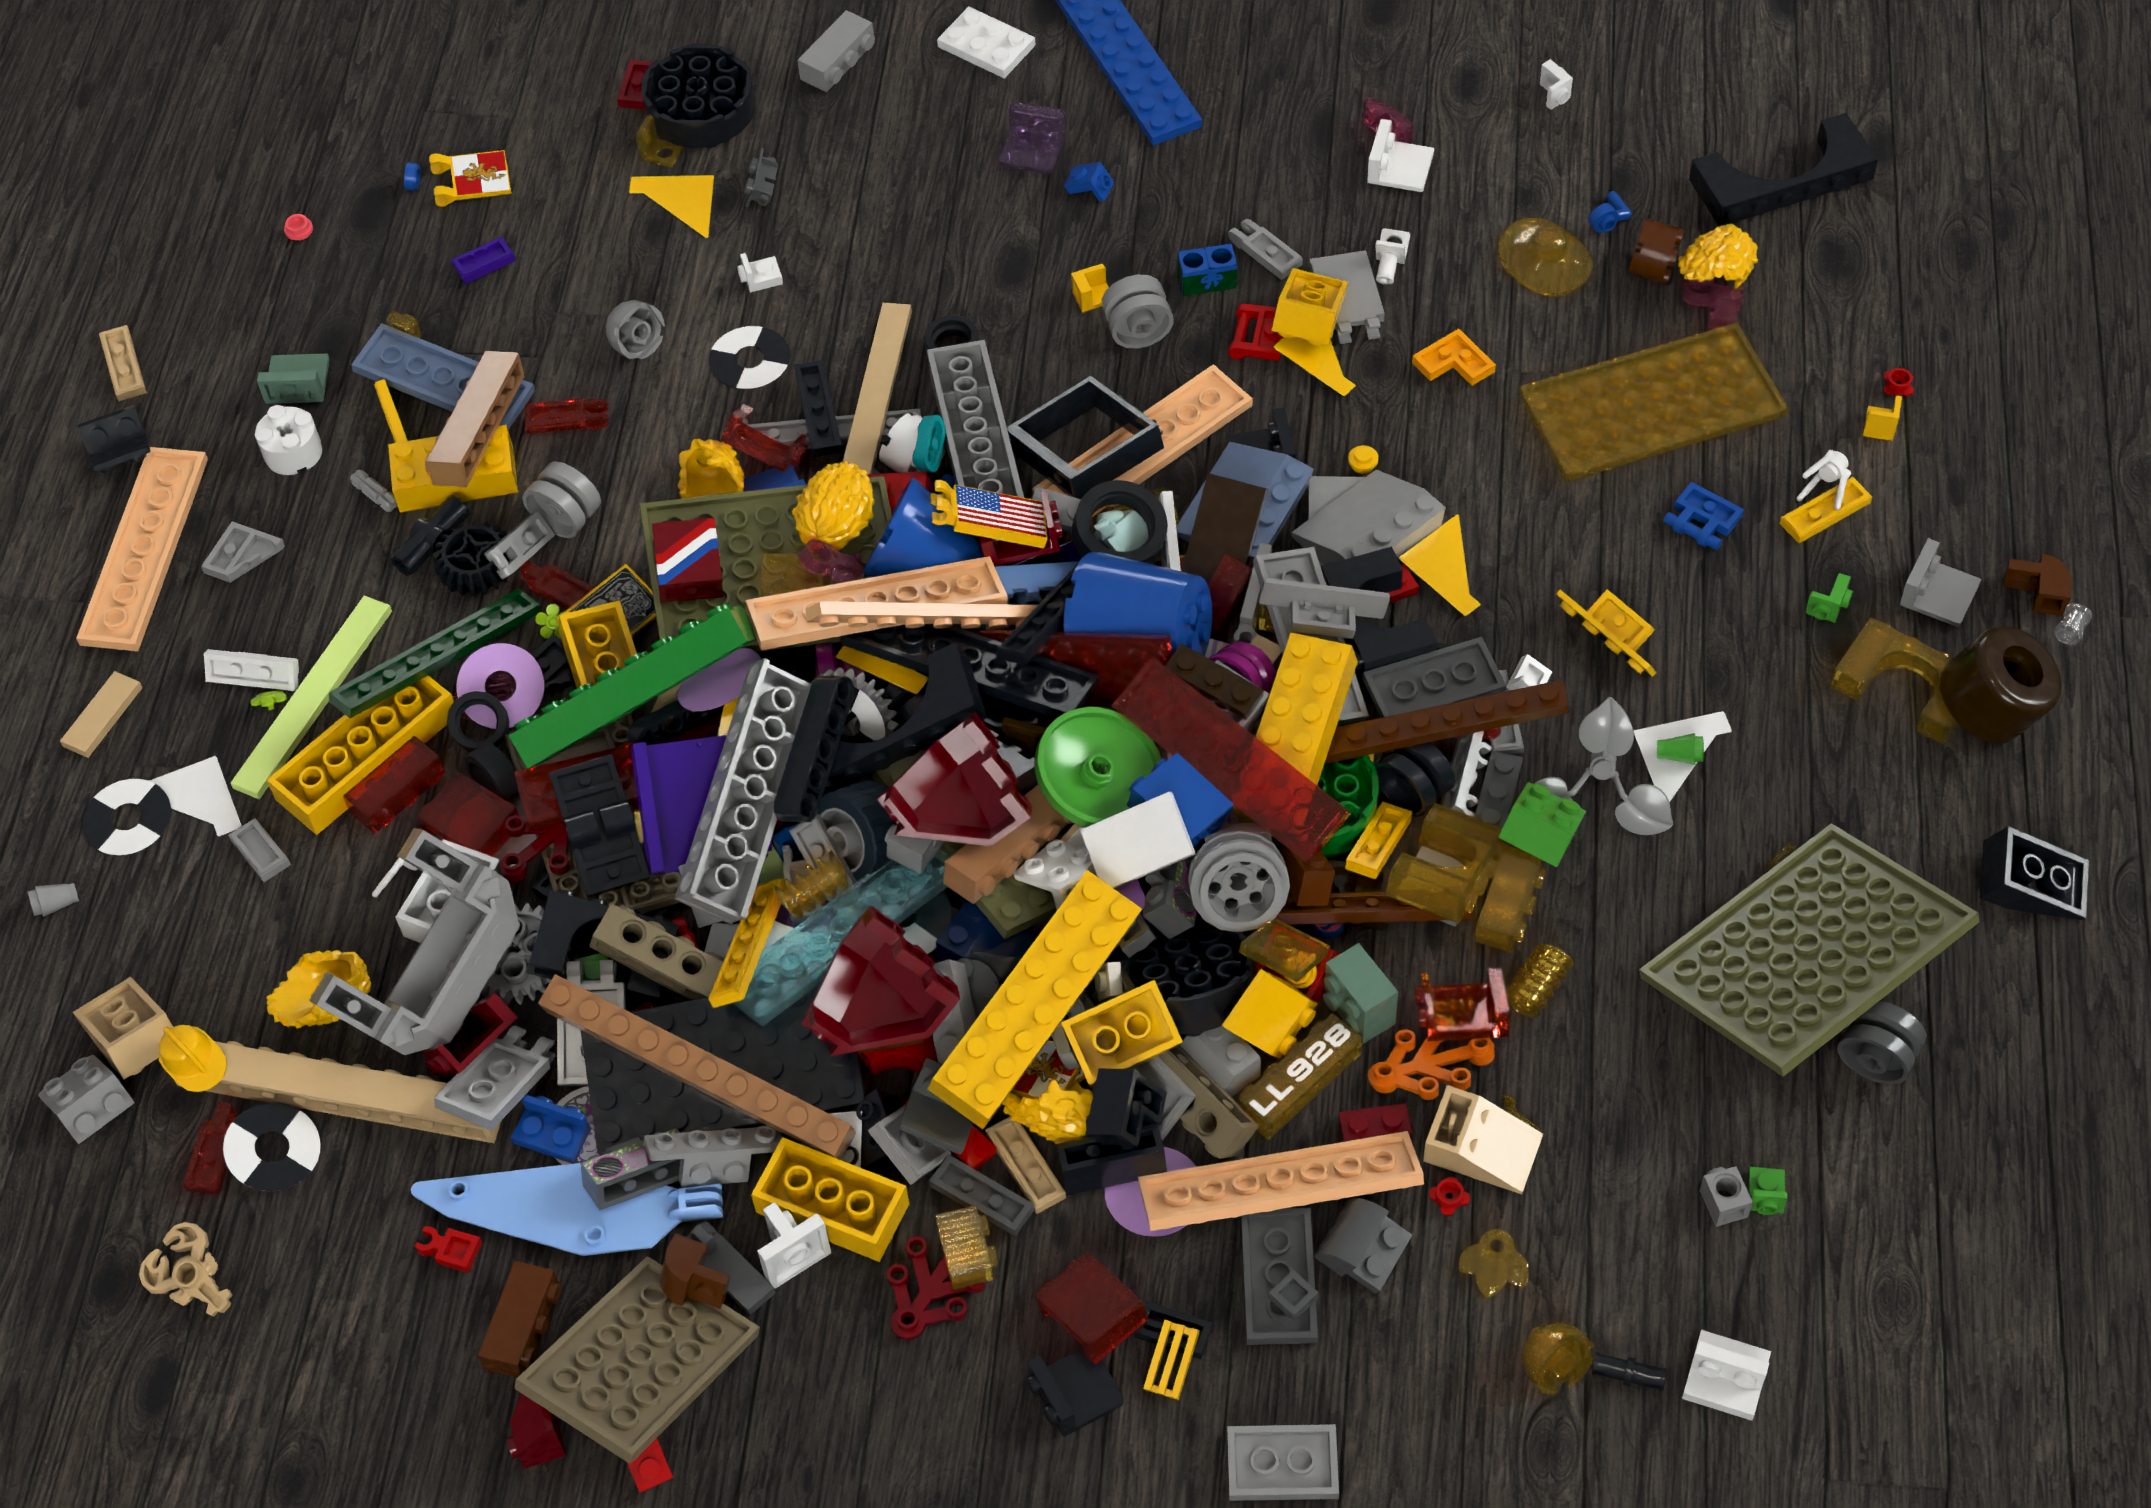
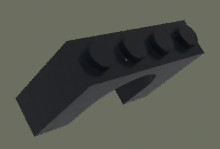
M1392 546L1321 566L1326 585L1384 593L1402 588L1403 569ZM1355 616L1356 631L1354 638H1344L1345 644L1352 645L1358 660L1355 671L1359 670L1362 679L1363 672L1435 651L1437 647V642L1426 618L1397 627L1378 628L1365 623L1358 616Z
M550 890L527 973L551 980L554 974L561 976L570 944L581 933L597 929L609 908L608 903L596 898L589 900L578 898L573 892L567 890H557V892ZM630 908L636 913L637 917L646 922L654 921L665 928V932L676 937L678 924L672 923L669 918L663 916H653V918L644 916L638 910ZM634 933L623 934L624 939L630 943L640 941ZM662 948L652 950L658 958L664 959L669 957L667 951ZM631 969L626 987V1000L656 1007L662 985Z

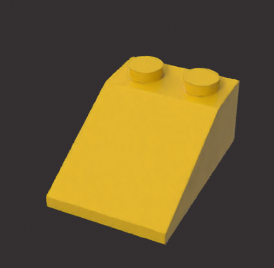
M1292 268L1278 300L1272 331L1278 332L1279 335L1286 338L1299 337L1307 339L1313 345H1329L1349 282Z
M1260 969L1222 1026L1271 1056L1280 1059L1282 1055H1287L1295 1046L1297 1041L1295 1036L1301 1027L1305 1028L1311 1023L1315 1017L1316 1011L1314 1009L1318 1003L1287 983V981Z
M1155 980L1061 1022L1091 1088L1097 1079L1099 1068L1133 1069L1183 1043Z

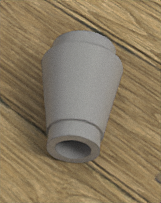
M74 883L35 886V890L27 891L34 916L42 914L45 917L79 901Z

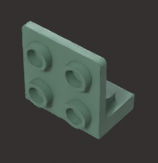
M328 354L271 356L269 372H258L257 378L265 404L323 402L330 360Z

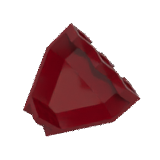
M976 712L937 739L877 798L891 819L897 824L894 835L992 846L1031 818L1032 806L1028 798L1024 795L1022 796L1016 789V784L1019 782L1009 762L1004 760L997 752L1000 745L996 737Z
M871 905L840 942L801 1023L819 1039L828 1042L830 1056L930 1038L960 1000L958 987L950 977H942L936 973L933 968L935 962L919 945H913L905 940L903 937L905 930L897 922Z

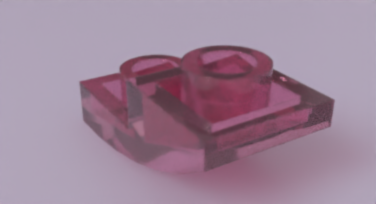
M1370 97L1364 99L1362 118L1368 128L1377 133L1381 119L1391 120V132L1396 133L1395 141L1413 143L1414 125L1406 117L1383 102Z

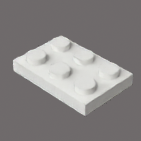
M969 6L937 39L939 48L1004 79L1036 45L1035 37Z

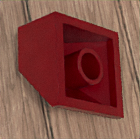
M521 1393L510 1422L513 1436L507 1438L512 1458L519 1457L525 1469L566 1456L556 1415Z

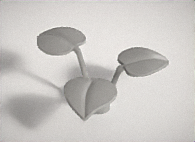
M1608 697L1601 705L1587 714L1580 724L1579 739L1582 745L1592 754L1590 767L1585 769V773L1575 786L1567 792L1565 781L1559 777H1546L1534 784L1545 786L1552 794L1562 799L1573 800L1570 797L1579 791L1589 776L1593 775L1599 780L1612 778L1620 797L1624 800L1615 809V816L1620 825L1626 830L1640 835H1654L1664 832L1673 825L1671 807L1665 793L1654 785L1640 784L1633 787L1629 795H1627L1620 782L1619 773L1615 771L1617 756L1626 754L1633 744L1634 731L1624 709L1612 697Z

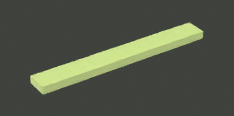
M365 595L362 597L231 781L233 789L260 800L269 787L267 779L284 766L329 702V692L341 685L391 614L390 605Z

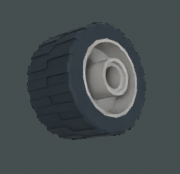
M864 780L824 794L821 797L817 812L828 829V835L836 843L840 857L846 861L859 886L904 866L887 857L885 837L889 828L893 824H897L877 800L888 789L887 786L885 787L878 781Z

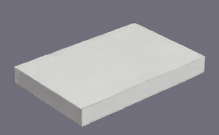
M1172 792L1162 794L1080 830L1097 877L1114 889L1196 854Z

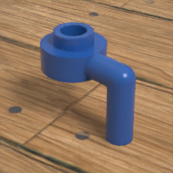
M1615 191L1607 194L1606 199L1609 203L1598 206L1589 215L1588 223L1597 233L1608 232L1616 226L1617 221L1628 220L1632 216L1631 210Z

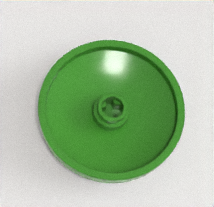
M1084 707L1062 714L1049 725L1037 745L1034 766L1038 785L1051 806L1071 822L1082 827H1088L1130 809L1127 806L1131 794L1129 791L1130 786L1140 776L1146 778L1151 774L1153 767L1161 760V756L1151 737L1132 719L1110 709Z

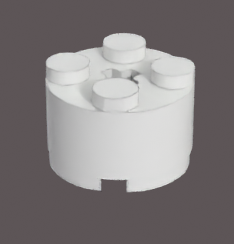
M281 405L272 406L256 426L255 438L268 467L275 473L282 475L298 474L297 470L304 467L308 470L321 457L322 445L311 414L303 409L283 407Z
M914 412L913 416L907 413L894 424L887 434L891 438L888 446L886 447L882 444L880 449V461L897 473L920 472L913 464L912 454L916 447L918 425L922 417ZM943 449V451H942L941 460L943 459V457H944V455H945V450H944V449Z

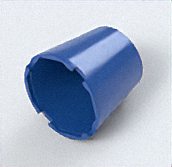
M1090 552L1079 561L1071 578V581L1075 583L1072 598H1066L1064 610V640L1071 666L1097 674L1099 677L1149 674L1151 669L1164 671L1165 665L1181 643L1205 656L1212 628V601L1209 587L1203 577L1102 552Z

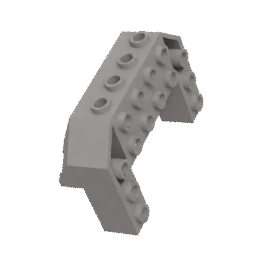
M418 828L412 830L397 857L453 889L386 1002L383 1004L328 972L325 973L309 999L313 1004L403 1055L451 1042L460 1030L469 1010L477 1002L481 990L495 972L499 960L513 942L515 934L520 927L510 883L507 879Z

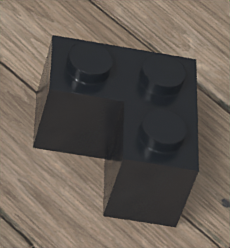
M1098 1069L1097 1079L1092 1089L1093 1099L1090 1114L1086 1119V1135L1102 1146L1138 1147L1142 1125L1154 1123L1161 1125L1167 1092L1135 1069Z

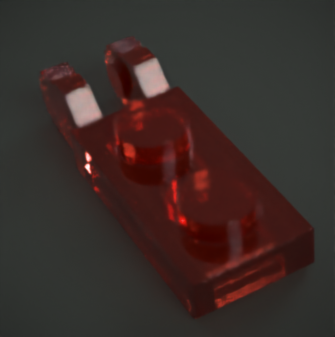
M580 398L526 404V433L535 434L585 429L586 427L592 430L605 428L609 425V417L604 414L608 411V403L602 398L587 400Z

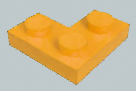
M1460 329L1448 334L1412 357V364L1429 381L1454 368L1473 386L1495 373L1496 364Z

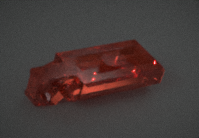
M1228 554L1224 555L1208 584L1212 601L1211 631L1214 627L1220 629L1222 624L1225 623L1253 570L1250 566Z
M527 560L519 567L522 574L521 578L528 582L529 588L567 610L595 588L551 563L548 566L543 565L541 568Z
M219 1102L213 1120H207L206 1124H201L183 1181V1187L186 1191L219 1195L227 1169L223 1153L224 1138L237 1113L232 1104Z

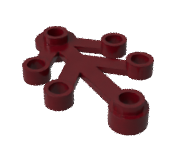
M536 796L530 801L531 814L536 818H544L548 814L561 815L558 803L549 802L544 796ZM538 805H544V806H545V807L542 808V809H536V808H535V807L538 806ZM513 815L506 820V830L511 837L516 838L529 834L542 835L518 854H507L501 860L500 870L502 877L510 883L522 881L527 875L526 864L552 843H554V850L548 860L551 872L561 875L568 871V835L563 819L559 821H524L521 816ZM515 824L521 825L520 827L515 829L511 828V826ZM558 861L564 862L560 866L554 865Z
M960 1225L953 1230L951 1234L952 1245L931 1276L926 1260L928 1252L926 1241L919 1236L912 1237L907 1241V1255L913 1261L920 1291L912 1304L906 1287L909 1280L906 1267L901 1264H894L888 1269V1282L894 1289L898 1309L892 1314L891 1327L899 1338L912 1340L920 1336L927 1325L947 1320L961 1321L967 1316V1304L961 1297L949 1299L945 1307L926 1309L932 1300L966 1292L979 1293L985 1289L986 1277L984 1272L979 1269L969 1270L964 1278L945 1282L962 1256H969L977 1251L979 1236L974 1227ZM962 1234H969L971 1236L966 1241L959 1239V1236ZM914 1245H921L923 1247L919 1252L911 1251ZM897 1272L904 1274L900 1280L892 1279V1275ZM974 1277H978L982 1280L977 1285H972L971 1283H969V1281ZM955 1305L963 1307L959 1313H953L951 1308ZM906 1317L914 1318V1322L909 1325L903 1324L902 1320Z

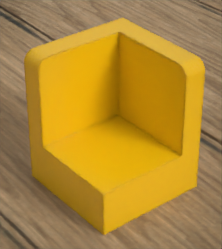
M1104 264L1071 273L1072 293L1081 311L1086 312L1102 307V297L1109 288L1106 283V268Z
M1902 396L1895 397L1892 409L1868 406L1863 436L1893 441L1899 420Z

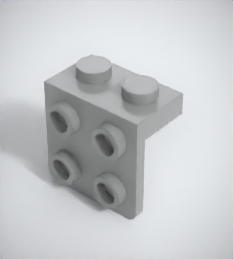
M95 1055L77 1060L68 1072L60 1078L57 1077L47 1082L43 1090L38 1094L42 1102L58 1117L78 1144L135 1103L114 1073Z

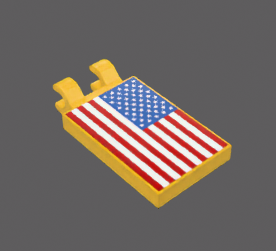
M935 480V491L943 493H931V504L936 506L937 510L944 512H932V522L934 524L952 525L954 532L1045 548L1048 537L1042 501L955 484L952 489L946 481Z

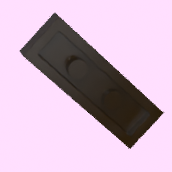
M1182 643L1164 667V674L1245 720L1248 719L1264 696V690Z

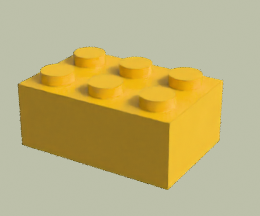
M620 600L559 615L558 631L577 688L591 682L594 685L597 684V676L612 668L615 669L619 666L621 669L625 668L626 666L623 661L637 654Z

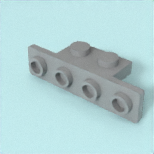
M1272 578L1264 579L1259 596L1260 604L1290 608V631L1350 639L1354 638L1356 631L1355 616L1383 619L1390 601V594L1384 592Z
M769 1126L742 1129L727 1128L713 1131L695 1130L685 1133L645 1135L644 1145L651 1161L680 1159L678 1180L681 1187L748 1182L751 1154L773 1153L782 1136L779 1131Z

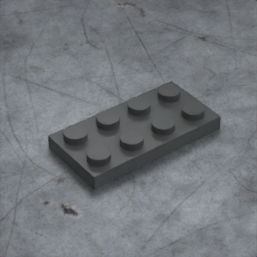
M1482 637L1363 672V681L1380 718L1506 692V684Z
M1283 1208L1270 1212L1242 1215L1247 1345L1318 1343L1316 1301L1293 1321L1268 1298V1292L1293 1269L1315 1289L1311 1208Z

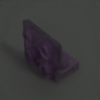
M1011 102L1008 109L1010 130L999 158V165L1052 174L1067 135L1065 110Z

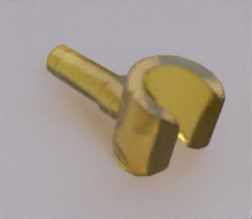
M1508 1095L1502 1097L1503 1104L1509 1108L1504 1111L1534 1129L1541 1130L1540 1127L1517 1111L1516 1101L1513 1097Z

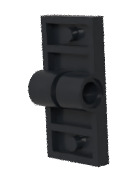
M612 754L549 772L586 897L588 898L605 891H611L638 881L650 879L636 833L632 812L625 798Z

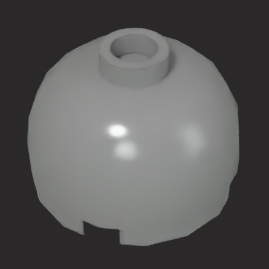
M637 300L622 302L613 308L608 315L605 325L606 336L611 347L628 359H644L654 353L663 339V336L660 335L661 326L665 327L663 316L656 307Z

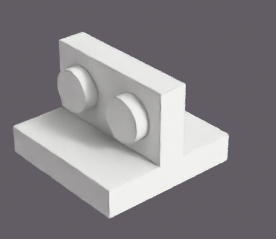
M775 1202L763 1209L772 1242L757 1251L765 1279L775 1289L831 1254L825 1223L817 1213L797 1225L788 1210L782 1212Z
M1701 1330L1682 1399L1752 1421L1769 1367L1771 1351Z

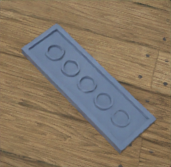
M381 323L351 366L353 372L374 381L385 379L389 387L453 412L456 401L463 394L466 383L471 379L478 362ZM522 380L499 426L507 425L508 430L534 394V384Z

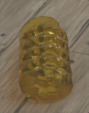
M832 850L828 851L830 859L828 863L821 857L817 858L819 869L816 870L810 864L806 865L808 876L805 877L799 871H796L797 883L794 884L788 878H785L786 890L783 891L775 885V891L779 900L796 918L804 917V909L809 912L815 910V902L820 905L826 903V894L831 898L837 896V887L841 890L848 889L847 873Z
M1538 944L1533 949L1532 954L1526 959V963L1520 968L1519 974L1513 978L1512 984L1506 989L1505 995L1510 1005L1517 1012L1531 1018L1539 1017L1540 1012L1538 1009L1543 1010L1546 1008V999L1549 1000L1554 996L1553 990L1558 989L1561 985L1560 980L1567 977L1566 970L1573 968L1574 962L1566 952L1553 945Z

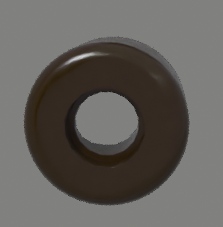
M2007 626L1994 627L1982 633L1944 666L1940 675L1941 695L1953 718L1973 736L1995 744H2003L2014 740L2050 712L2058 703L2062 688L2059 669L2048 650L2030 634Z

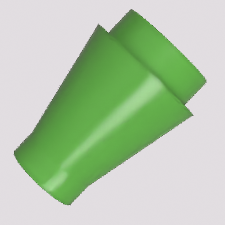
M1695 733L1657 740V759H1668L1695 765V762H1703V736H1695Z

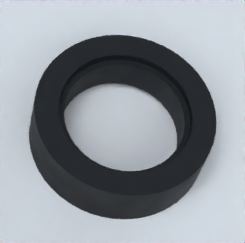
M1123 480L1103 482L1091 488L1078 505L1072 523L1073 543L1082 558L1090 552H1102L1152 564L1159 555L1166 538L1168 528L1167 516L1156 496L1141 485ZM1107 505L1127 506L1135 510L1144 519L1148 529V540L1141 547L1133 551L1119 552L1111 550L1101 544L1093 534L1091 528L1092 515L1098 509Z

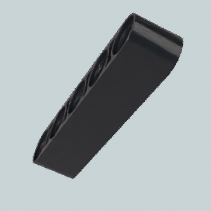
M819 676L812 682L774 801V813L779 821L812 822L817 815L821 797L825 790L854 696L853 682L847 676Z

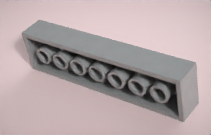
M985 340L928 349L930 378L939 416L945 424V442L955 485L1024 498Z

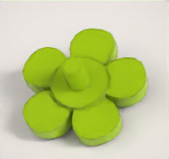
M550 604L546 608L547 614L544 612L538 613L535 621L538 625H545L540 629L542 637L548 639L554 633L558 638H561L558 631L559 625L556 623L560 608L556 604Z
M282 690L263 692L251 699L250 703L252 706L261 705L262 707H268V710H274V702L285 701L287 696Z

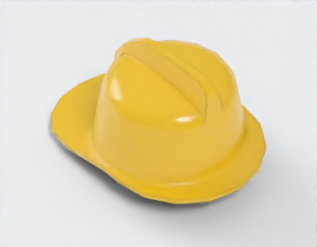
M178 1025L173 1028L165 1027L163 1029L164 1035L159 1043V1062L167 1073L187 1091L198 1093L208 1091L218 1085L225 1075L227 1061L222 1049L202 1029L190 1025Z

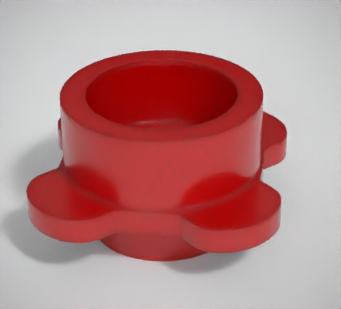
M1895 368L1884 373L1883 379L1886 381L1884 392L1887 395L1903 394L1908 397L1913 394L1914 388L1911 386L1913 375L1908 370Z
M1454 1177L1442 1180L1437 1187H1432L1429 1190L1430 1200L1436 1201L1440 1206V1212L1445 1216L1453 1215L1455 1209L1461 1205L1466 1206L1470 1202L1469 1193L1464 1192L1462 1184ZM1451 1194L1453 1197L1448 1199L1446 1195Z

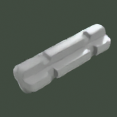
M358 469L354 474H351L350 480L352 485L362 490L361 492L376 504H381L380 507L386 512H392L394 508H397L394 495L391 492H386V488L372 477H368L369 475L363 470Z

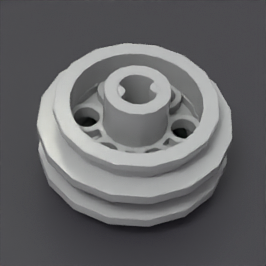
M1243 831L1220 834L1202 845L1191 860L1187 877L1193 906L1203 920L1220 930L1232 932L1258 929L1275 919L1286 904L1290 889L1285 860L1274 843L1259 834ZM1260 869L1268 872V875L1264 878H1260L1256 874ZM1235 873H1242L1240 876L1232 877ZM1212 882L1220 884V887L1215 891L1209 890ZM1259 891L1253 897H1249L1252 892ZM1228 898H1235V899H1237V901H1226V900H1227Z

